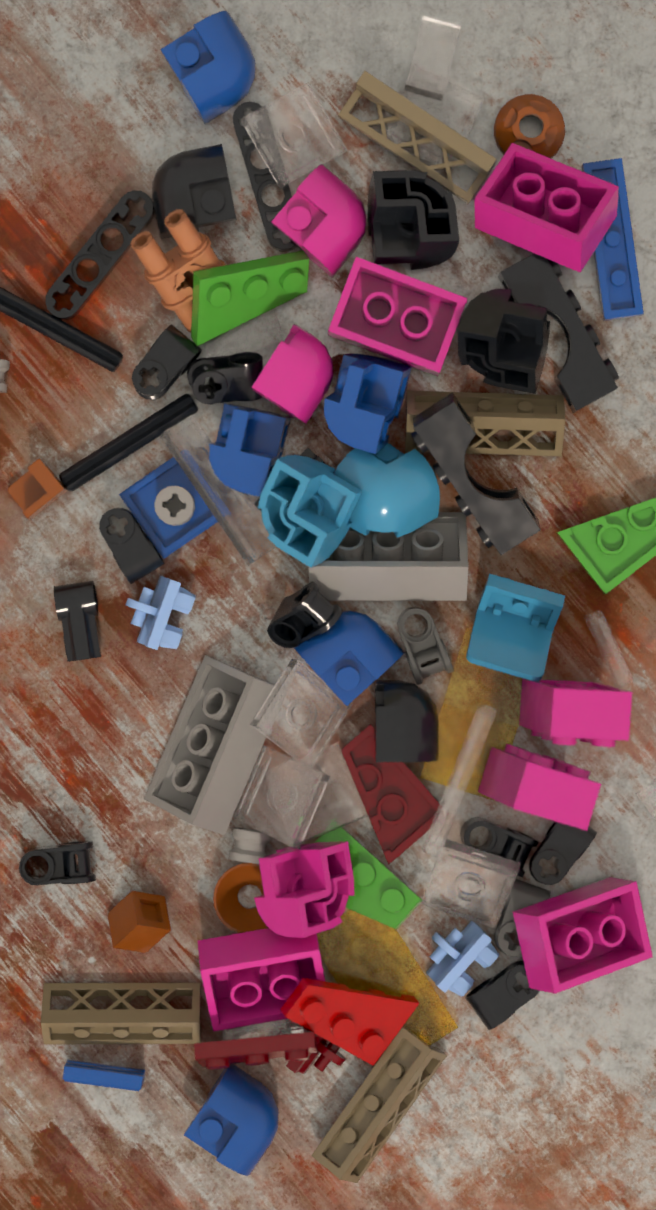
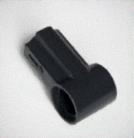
M94 581L54 586L55 607L58 620L62 621L67 661L102 657L96 621L98 602Z

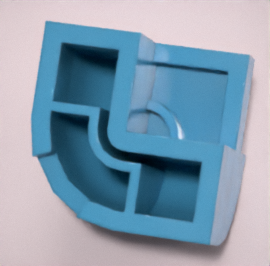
M387 443L382 450L373 454L355 448L345 456L334 472V475L363 491L349 521L352 522L350 526L352 529L366 536L370 531L381 533L394 532L398 538L413 532L438 517L440 503L439 484L428 461L416 449L403 454Z
M287 455L276 460L262 490L258 508L261 509L263 524L269 533L267 538L279 549L312 568L328 559L346 536L352 525L349 519L363 491L334 475L336 469L323 462L300 455Z

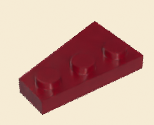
M369 724L347 743L341 751L389 865L445 817L448 812L404 762L375 761L376 729Z
M314 1032L194 1043L195 1060L206 1069H223L230 1067V1064L243 1062L248 1066L264 1065L269 1063V1059L285 1057L286 1062L304 1061L309 1059V1053L318 1052L317 1039Z

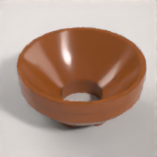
M525 94L508 101L499 111L494 124L495 142L503 155L510 145L514 143L552 159L558 153L565 137V123L558 107L547 98L536 94ZM528 115L538 117L543 124L541 134L534 138L524 136L519 128L522 118Z
M240 863L232 866L219 878L214 889L213 901L217 916L225 926L237 933L269 928L259 915L256 906L252 908L245 907L238 899L239 890L249 884L258 887L262 895H264L259 864Z

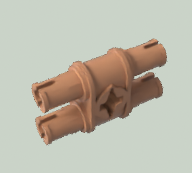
M178 209L167 215L164 220L166 227L178 244L176 247L164 254L151 233L147 231L135 236L131 241V247L145 267L144 276L146 281L153 284L161 296L162 305L166 309L174 311L187 331L191 333L193 272L225 266L226 264L215 254L209 237L199 233L185 211Z

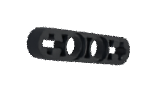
M245 102L235 110L233 125L267 240L275 250L290 252L298 245L291 239V242L283 244L281 238L274 239L273 234L277 233L278 229L272 224V220L268 221L266 215L278 214L292 197L276 141L264 107L259 103ZM252 111L253 116H261L262 120L256 122L259 137L267 134L269 139L255 140L249 145H245L244 140H252L249 127L247 125L241 126L239 123L245 119V112ZM258 148H266L273 155L272 164L265 169H258L251 163V154ZM270 185L279 186L285 195L283 202L275 207L266 205L262 200L263 190Z
M136 190L127 192L46 294L45 303L53 316L60 320H69L79 314L131 248L133 238L147 228L154 217L155 210L152 199L146 193ZM140 200L145 201L143 208L146 215L143 218L139 215L133 217L129 225L136 229L132 234H129L122 224L114 220L120 215L122 220L125 221L130 214V209L127 206L128 203L132 201L137 204ZM115 229L123 234V244L118 250L108 251L102 246L101 238L107 230ZM85 260H92L99 266L97 278L90 282L82 281L77 275L79 264ZM71 277L79 287L87 291L81 296L76 290L70 298L73 307L70 310L62 308L60 311H57L55 308L58 303L54 297L58 293L64 296L69 292L72 286L65 282Z

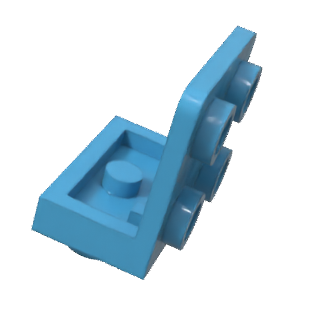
M489 573L478 602L466 659L472 664L530 681H540L544 675L552 633L562 611L565 595Z

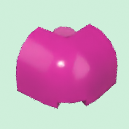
M320 164L299 185L296 193L271 222L297 244L312 262L333 278L358 248L363 239L367 216L363 202L357 194L323 164Z
M293 324L285 341L280 342L256 379L252 390L278 406L288 416L295 417L307 424L324 395L328 394L333 381V361L327 347L314 335L297 324Z
M348 841L297 845L276 850L277 853L258 858L264 895L254 897L262 920L274 933L285 937L304 938L332 929L342 923L340 917L345 911L348 897L354 896V876Z

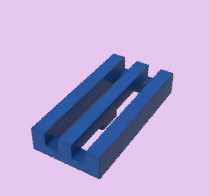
M69 1059L64 1065L63 1080L65 1082L132 1091L142 1089L145 1077V1070Z

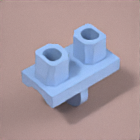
M160 576L155 590L143 587L139 601L127 598L125 605L136 609L131 624L142 627L137 642L155 650H158L159 646L177 649L183 635V629L167 624L172 609L189 614L196 595L180 587V582Z
M472 920L462 932L454 928L446 938L438 932L434 933L431 938L439 946L429 956L434 963L426 971V974L444 993L450 990L462 997L470 990L474 983V979L465 970L474 960L483 968L490 967L499 957V953L491 944L492 939Z

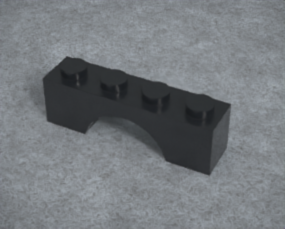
M534 253L501 271L498 278L504 289H512V302L529 303L547 308V315L552 317L562 328L567 340V357L562 370L554 380L562 395H564L572 413H575L615 391L618 387L614 381L618 380L619 376L609 358L603 361L597 351L596 346L600 345V341L590 324L584 326L577 312L581 310V306L571 289L566 292L558 279L562 276L558 263Z
M453 392L413 418L415 431L411 435L415 443L423 453L428 450L437 461L433 465L434 470L445 485L451 482L459 493L455 496L457 504L467 517L471 514L474 515L480 524L476 530L488 548L495 546L500 555H503L541 530L539 519L518 488L508 490L491 489L477 482L468 472L465 466V454L468 445L476 435L475 425Z

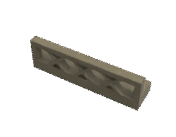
M364 71L358 79L356 89L338 114L340 119L416 170L427 172V177L440 183L444 189L467 204L473 199L497 160L367 71ZM363 95L376 104L379 119L362 122L350 113ZM382 109L392 116L383 118ZM398 121L403 122L409 126L411 141L398 144L393 143L387 139L385 124ZM380 125L382 135L371 127ZM415 131L425 138L416 140ZM434 143L441 148L444 163L431 166L426 165L420 161L417 146ZM413 147L414 156L404 149ZM447 153L458 160L449 162ZM467 165L478 173V176L467 192L453 183L450 168ZM445 169L447 178L436 171Z
M407 391L405 452H410L413 449L422 452L411 435L414 432L413 418L452 392ZM453 392L474 423L477 434L468 445L466 454L562 457L565 429L564 395ZM499 430H511L516 436L510 441H498L492 435ZM539 431H555L554 443L537 442L532 436Z
M44 983L41 1013L44 1045L201 1043V983ZM52 996H69L75 1001L66 1010H51ZM97 996H108L114 1001L107 1009H95L89 1004ZM137 996H148L154 1002L146 1009H135L129 1004ZM176 996H192V1009H174L168 1002Z
M402 1027L311 1156L340 1180L358 1183L447 1055L439 1048L425 1043L409 1029Z

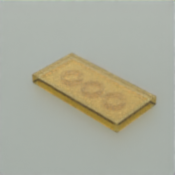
M466 628L453 668L454 672L451 674L438 716L439 761L424 762L420 778L495 801L479 793L478 789L491 747L505 750L506 744L513 745L520 719L522 678L470 663L466 659V653L472 629Z
M349 909L341 915L342 923L332 929L317 933L322 960L338 984H345L350 989L369 991V989L381 990L386 995L401 997V994L411 995L418 1000L420 1004L403 1027L409 1029L425 1043L432 1045L458 1028V1025L398 930Z

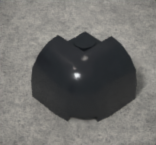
M222 144L180 152L169 157L157 169L152 181V200L161 239L173 237L166 227L164 220L167 215L178 209L185 211L198 232L199 227L237 220Z
M414 170L373 171L368 191L367 222L368 236L372 238L374 263H410L411 270L433 267L450 259L456 252L460 241L456 205L452 193L447 192L440 183L427 177V172Z
M493 289L479 294L467 305L457 330L458 356L461 365H469L473 370L484 376L483 383L536 394L545 363L550 334L547 308L529 303L512 302V289Z
M375 680V761H439V718L436 705L429 694L411 682Z

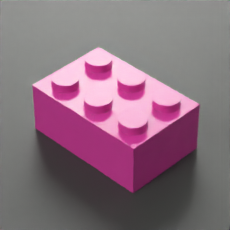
M512 143L475 197V228L581 273L617 217L619 186Z
M355 257L328 329V336L438 377L468 298Z
M522 678L519 725L531 729L532 736L552 741L553 744L576 745V740L580 739L581 742H589L592 746L615 747L616 740L629 741L632 692L598 682L544 679L530 681Z
M506 744L505 750L491 747L478 792L513 809L587 831L601 784L589 779L590 771L578 768V766L542 754L541 756L529 750Z
M609 877L513 912L527 980L531 989L556 994L653 957L637 881Z
M267 928L197 941L200 972L213 1032L288 1019L280 1009L303 978L326 981L317 934L304 938L285 937Z

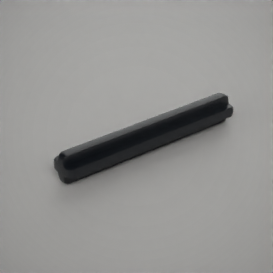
M0 287L1 312L111 372H115L123 360L121 352Z
M189 394L182 395L61 472L59 478L62 484L70 492L76 490L197 413L198 407Z

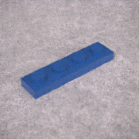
M622 158L583 163L582 172L619 186L617 217L594 251L603 321L642 316L644 311Z

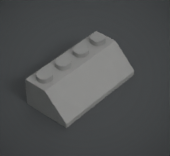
M439 512L438 517L398 538L394 532L381 533L370 531L366 536L350 527L342 542L328 559L312 568L309 567V583L315 582L319 586L318 592L328 601H467L468 547L466 515L463 512Z
M205 655L144 799L191 825L225 835L286 690Z

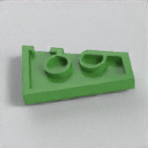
M302 250L194 271L191 339L196 346L306 293L308 288L309 257Z
M656 498L556 532L603 594H607L656 556Z
M333 821L315 843L348 841L354 876V896L348 897L346 908L397 930L423 899L340 824Z

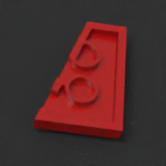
M303 978L280 1010L291 1021L374 1066L420 1003L411 995L401 994V997L386 995L381 990L369 989V991L350 989L345 984Z

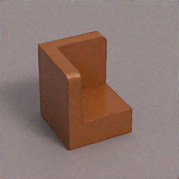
M40 458L27 467L29 471L7 489L8 493L23 510V514L30 520L68 491L44 460Z
M131 891L108 913L113 948L146 953L171 931L165 896Z

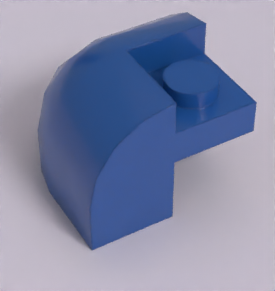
M228 11L217 12L194 24V29L161 49V53L182 84L186 96L204 124L231 109L249 94L255 79V58L250 45Z
M353 353L344 354L335 391L324 400V416L329 429L337 439L353 448L373 454L382 450L389 441V436L387 435L389 425L394 418L399 417L412 366L376 356Z
M224 404L217 440L215 443L209 444V461L214 474L225 486L241 493L260 497L276 460L283 455L291 417L240 405Z
M355 611L342 612L338 621L328 631L294 647L306 663L346 706L385 673L405 653L376 621L366 614Z
M230 1064V1067L224 1069L208 1093L207 1100L184 1132V1136L217 1157L216 1161L239 1174L249 1176L273 1142L279 1125V1109L273 1094L261 1082L236 1065Z

